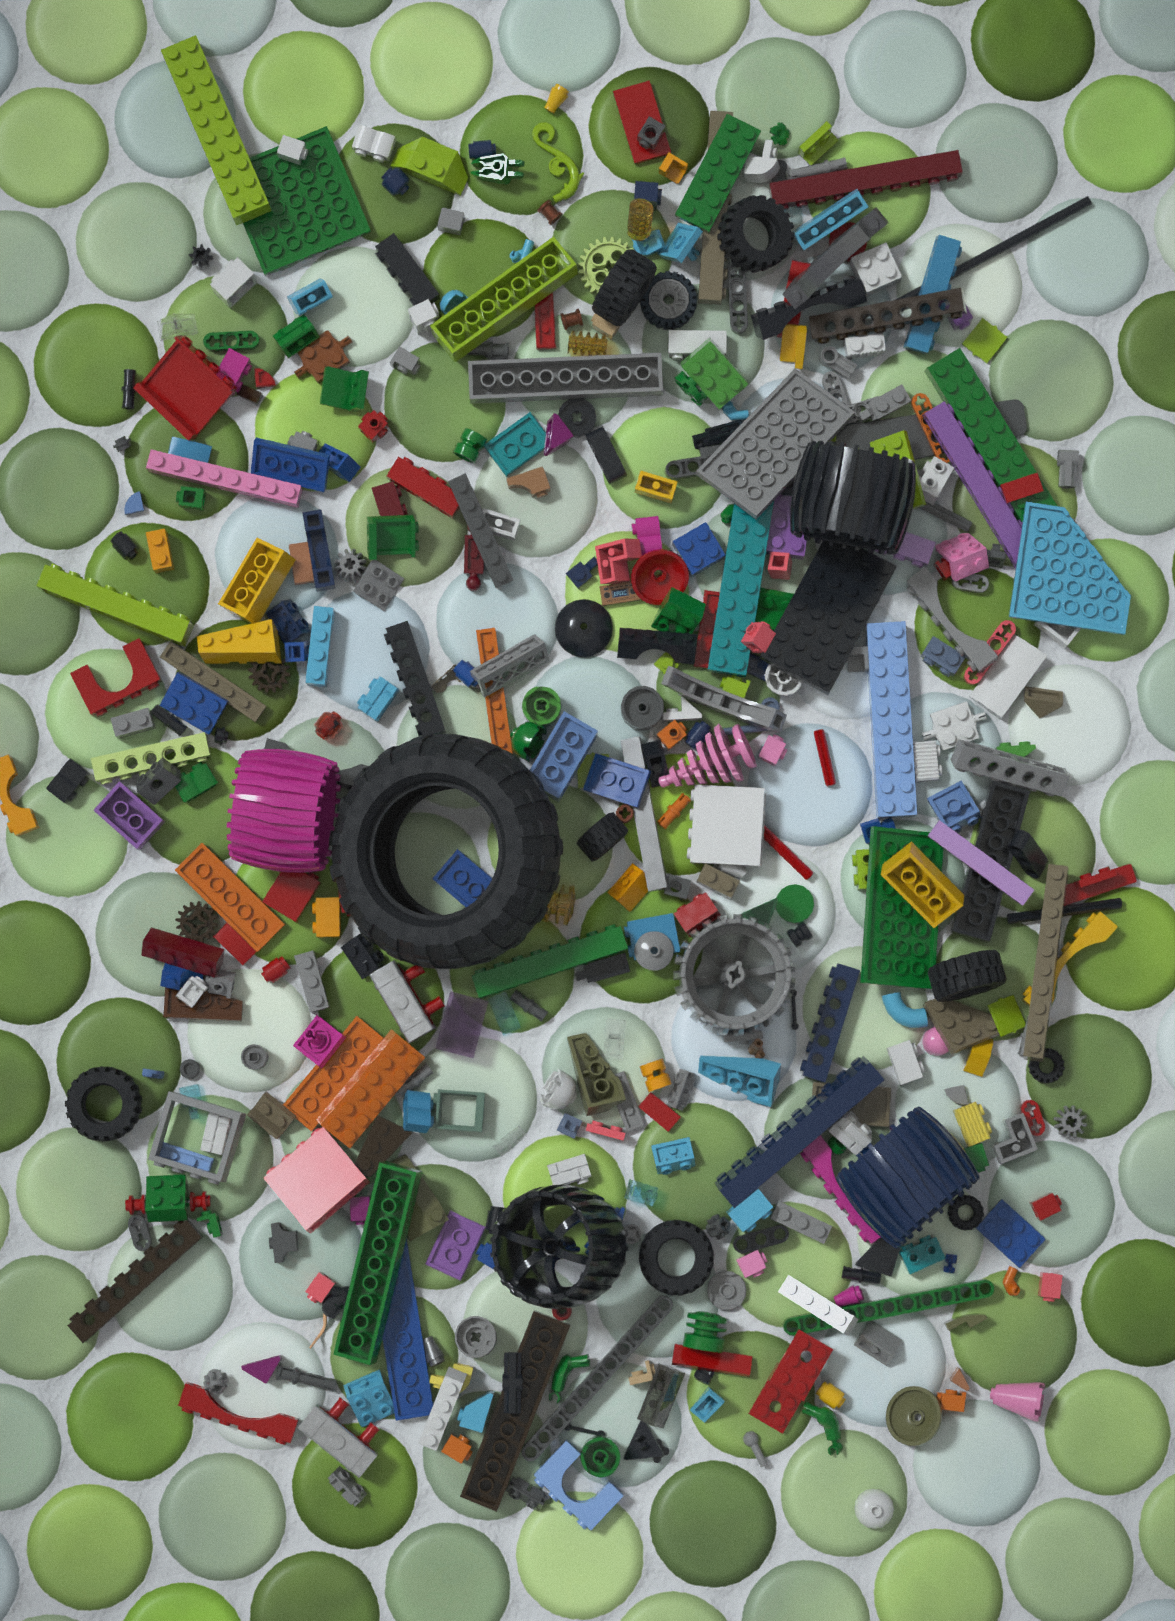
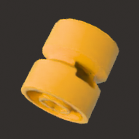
M663 1058L639 1066L642 1076L647 1078L645 1084L648 1092L672 1084L669 1074L665 1073L666 1065ZM654 1070H656L658 1076H653Z

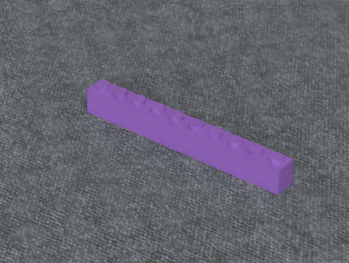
M944 401L922 416L1016 570L1022 522L1014 517L1015 511L1010 503L1006 504L1001 488L999 486L996 487L993 482L995 480L990 470L985 469L983 465L985 462L979 453L976 454L973 449L975 447L970 437L965 436L963 432L965 429L959 420L956 421L953 416V408Z

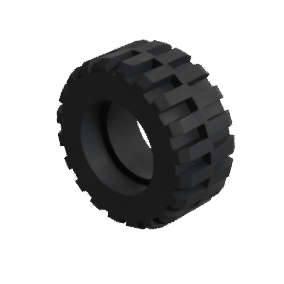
M752 195L733 204L727 209V212L723 213L721 217L722 222L718 224L720 233L717 234L718 241L721 240V245H719L721 251L724 250L726 253L724 257L727 261L731 259L734 267L741 266L742 271L747 272L750 270L752 273H757L779 264L781 260L788 256V251L793 246V243L790 241L795 236V233L791 231L794 225L788 219L791 217L789 213L783 211L784 206L775 204V199L770 197L766 200L764 195L757 197ZM746 218H755L765 226L769 240L764 251L753 248L746 241L743 233V225Z
M633 249L626 250L603 281L592 304L593 312L614 326H622L629 319L648 290L657 270L655 263Z
M982 950L961 955L935 964L928 970L933 995L938 1002L959 1000L988 992L1005 984L1007 979L1000 953L996 950Z
M94 1067L86 1072H82L71 1083L72 1086L66 1094L68 1095L67 1101H65V1107H67L66 1115L70 1119L72 1127L80 1135L90 1140L112 1141L123 1137L138 1123L139 1115L142 1113L143 1108L141 1107L142 1095H140V1088L135 1084L134 1079L124 1071L113 1067ZM102 1085L111 1086L116 1089L122 1099L120 1114L114 1120L106 1123L98 1122L91 1118L86 1109L88 1094L94 1088Z
M682 1220L664 1221L654 1226L645 1235L640 1246L639 1264L643 1276L657 1291L671 1296H682L694 1292L705 1284L704 1282L709 1278L714 1265V1251L709 1238L696 1225ZM671 1239L684 1240L694 1250V1265L689 1272L682 1276L668 1275L660 1268L658 1263V1252L661 1246Z

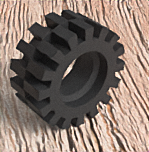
M1046 1048L1044 1058H1049L1053 1061V1070L1050 1073H1043L1039 1068L1040 1062L1029 1060V1073L1041 1083L1057 1081L1063 1075V1070H1065L1063 1056L1057 1050Z
M970 1195L955 1197V1203L948 1206L947 1215L949 1216V1221L954 1227L966 1231L977 1228L984 1217V1208L981 1202ZM963 1205H969L973 1209V1216L969 1220H962L958 1215V1210Z

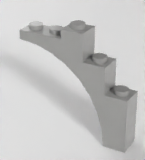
M668 666L661 683L690 702L705 705L718 713L735 717L746 724L774 732H781L787 717L785 713L778 709L716 688L671 666Z

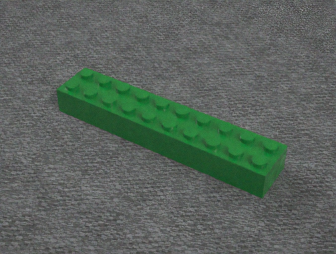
M961 348L926 368L924 372L940 398L946 404L949 403L954 410V418L962 423L965 429L963 431L965 436L970 437L975 445L973 447L974 451L982 456L985 462L983 464L985 469L990 470L995 478L993 482L996 487L1037 473ZM1041 478L1043 492L1010 502L1015 511L1013 515L1016 520L1023 522L1026 502L1057 506Z
M387 1161L379 1162L333 1355L367 1365L377 1363L423 1172L421 1170Z

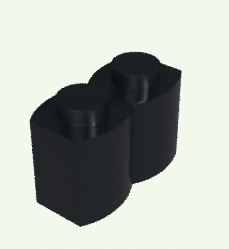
M70 758L46 789L66 804L68 801L71 803L78 795L76 793L80 786L84 787L90 780L88 777L90 773Z

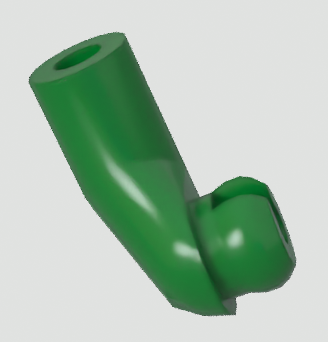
M734 504L727 505L721 512L722 523H731Z

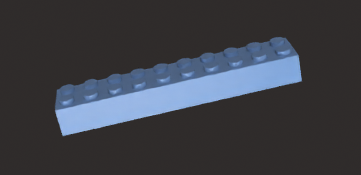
M906 621L867 623L865 625L866 646H868L869 660L868 688L876 818L915 817L917 815Z

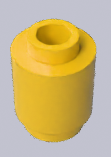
M824 1381L815 1393L819 1396L818 1399L832 1409H835V1407L840 1408L846 1400L843 1397L845 1393L830 1382Z

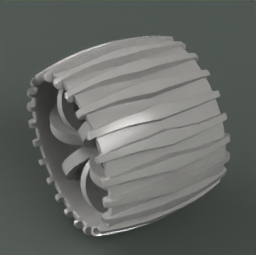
M733 914V919L728 920L726 915H721L717 917L718 922L712 924L710 919L702 923L704 929L701 932L695 928L689 934L693 938L692 941L689 943L684 940L680 948L685 952L683 956L676 955L674 964L680 965L679 971H673V980H679L680 986L674 987L677 996H683L684 1001L680 1004L684 1011L690 1009L693 1012L690 1018L696 1023L699 1020L705 1022L703 1025L704 1029L711 1032L713 1027L718 1028V1034L727 1036L728 1030H733L734 1036H744V1029H748L749 1033L753 1034L760 1030L759 1024H762L764 1027L771 1025L774 1022L771 1017L773 1014L780 1017L785 1010L781 1006L783 1002L789 1004L792 994L788 990L795 987V978H791V972H795V964L789 961L788 957L792 953L789 947L784 948L782 944L784 941L783 937L779 933L774 935L771 932L773 928L769 924L765 923L762 926L758 924L759 919L752 916L749 917V920H744L742 914ZM728 934L743 935L732 964L727 963L710 944V941ZM751 938L766 948L772 957L773 965L753 969H744L742 967L744 955ZM704 948L722 970V973L706 978L693 979L695 961L700 951ZM738 970L737 974L740 975V978L732 981V976L729 973ZM776 973L773 991L765 1004H762L747 987L745 979ZM719 983L725 984L716 1012L702 1001L695 987ZM734 988H738L756 1009V1011L743 1016L724 1015Z

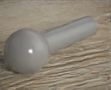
M754 1431L746 1432L743 1436L745 1445L751 1447L760 1466H766L768 1463L758 1445L759 1437Z

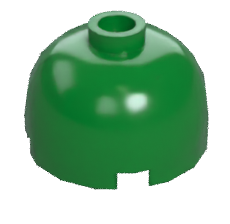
M525 722L518 726V728L515 727L510 735L512 738V750L520 758L529 762V758L534 759L540 752L544 744L542 736L547 734V729L540 724Z

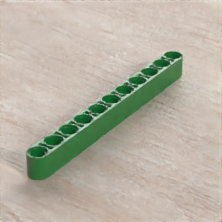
M979 1279L862 1302L860 1304L842 1306L840 1308L845 1311L852 1309L855 1312V1317L859 1319L857 1323L988 1298L994 1293V1285L989 1280ZM988 1283L989 1291L982 1294L980 1292V1285ZM963 1287H969L970 1295L968 1297L961 1296L960 1291ZM945 1290L951 1293V1298L948 1301H943L941 1298V1294ZM926 1294L932 1297V1301L928 1305L922 1303V1297ZM906 1298H910L913 1302L912 1307L909 1309H905L902 1305L903 1300ZM886 1302L893 1304V1310L889 1313L883 1310V1305ZM866 1306L874 1308L872 1316H865L864 1308ZM812 1313L791 1316L783 1321V1330L790 1336H794L798 1329L805 1333L834 1328ZM809 1317L816 1319V1325L812 1328L806 1326V1320ZM789 1321L797 1323V1328L793 1332L788 1331L786 1328Z

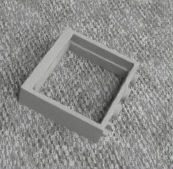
M168 1091L148 1160L154 1161L153 1165L165 1168V1165L171 1166L174 1172L182 1174L183 1171L190 1172V1176L201 1179L202 1176L206 1177L208 1182L219 1185V1182H227L246 1114ZM175 1102L233 1119L217 1174L159 1156Z

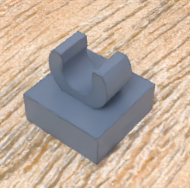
M564 1113L557 1131L575 1138L582 1120Z

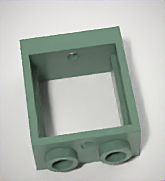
M438 1089V1093H434L433 1105H437L436 1113H432L435 1129L482 1132L485 1093ZM443 1095L477 1097L475 1125L441 1124Z

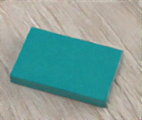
M529 412L487 442L484 448L507 477L544 450L546 432L532 413Z

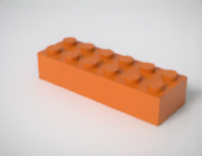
M391 1029L316 1119L317 1122L348 1148H351L425 1057Z

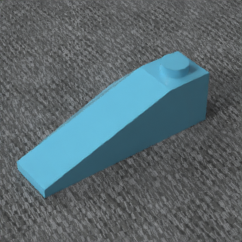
M700 1056L698 1073L718 1084L724 1083L732 1087L731 1091L735 1093L739 1091L748 1096L747 1099L754 1103L772 1107L780 1079L781 1063L762 1058Z

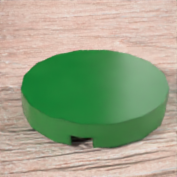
M797 884L788 885L781 889L776 897V911L786 922H802L813 912V896L804 886Z

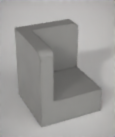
M442 208L437 225L438 230L461 235L465 219L464 212Z
M868 646L853 648L847 659L848 672H868Z

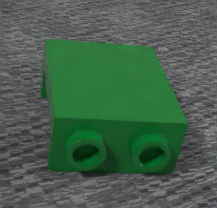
M414 516L367 517V554L369 560H377V555L410 554L411 558H415V551H419V542L415 540V533H419L418 521L415 522Z

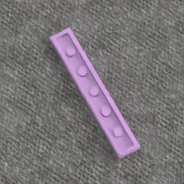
M940 820L928 834L930 839L1021 906L1025 904L1033 893V888Z

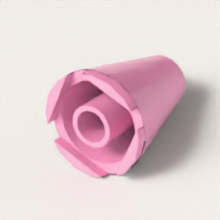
M1045 1383L996 1384L995 1388H991L990 1399L993 1400V1404L1034 1422H1039L1044 1400L1042 1391L1043 1389L1045 1390Z

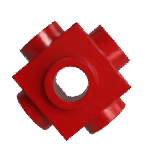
M375 410L371 413L367 412L362 417V422L358 425V429L372 443L378 437L380 439L387 434V428L389 427L387 423L388 418L382 412L377 413Z

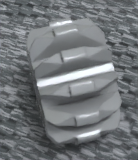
M345 549L346 555L343 556L341 553H338L341 560H334V563L339 565L334 570L340 571L338 574L339 578L345 575V581L348 582L349 577L352 576V580L355 582V575L361 578L362 573L360 570L365 571L367 569L365 566H361L366 563V559H361L363 556L361 552L356 555L355 549H352L351 554H349L348 549ZM349 561H352V564L355 562L353 569L345 568Z
M1074 1105L1070 1107V1112L1067 1106H1063L1064 1113L1061 1110H1057L1061 1117L1053 1118V1120L1059 1121V1124H1055L1054 1128L1061 1127L1058 1134L1062 1135L1065 1132V1138H1069L1070 1134H1072L1073 1138H1077L1076 1130L1083 1134L1084 1131L1080 1126H1087V1123H1081V1120L1087 1118L1086 1115L1079 1116L1082 1113V1109H1078L1075 1112L1076 1108ZM1068 1117H1070V1119L1075 1120V1123H1072V1127L1070 1125H1066Z

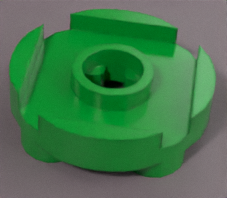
M683 371L674 377L677 385L686 395L688 394L692 398L691 400L697 406H701L708 399L707 395L696 387L697 383Z

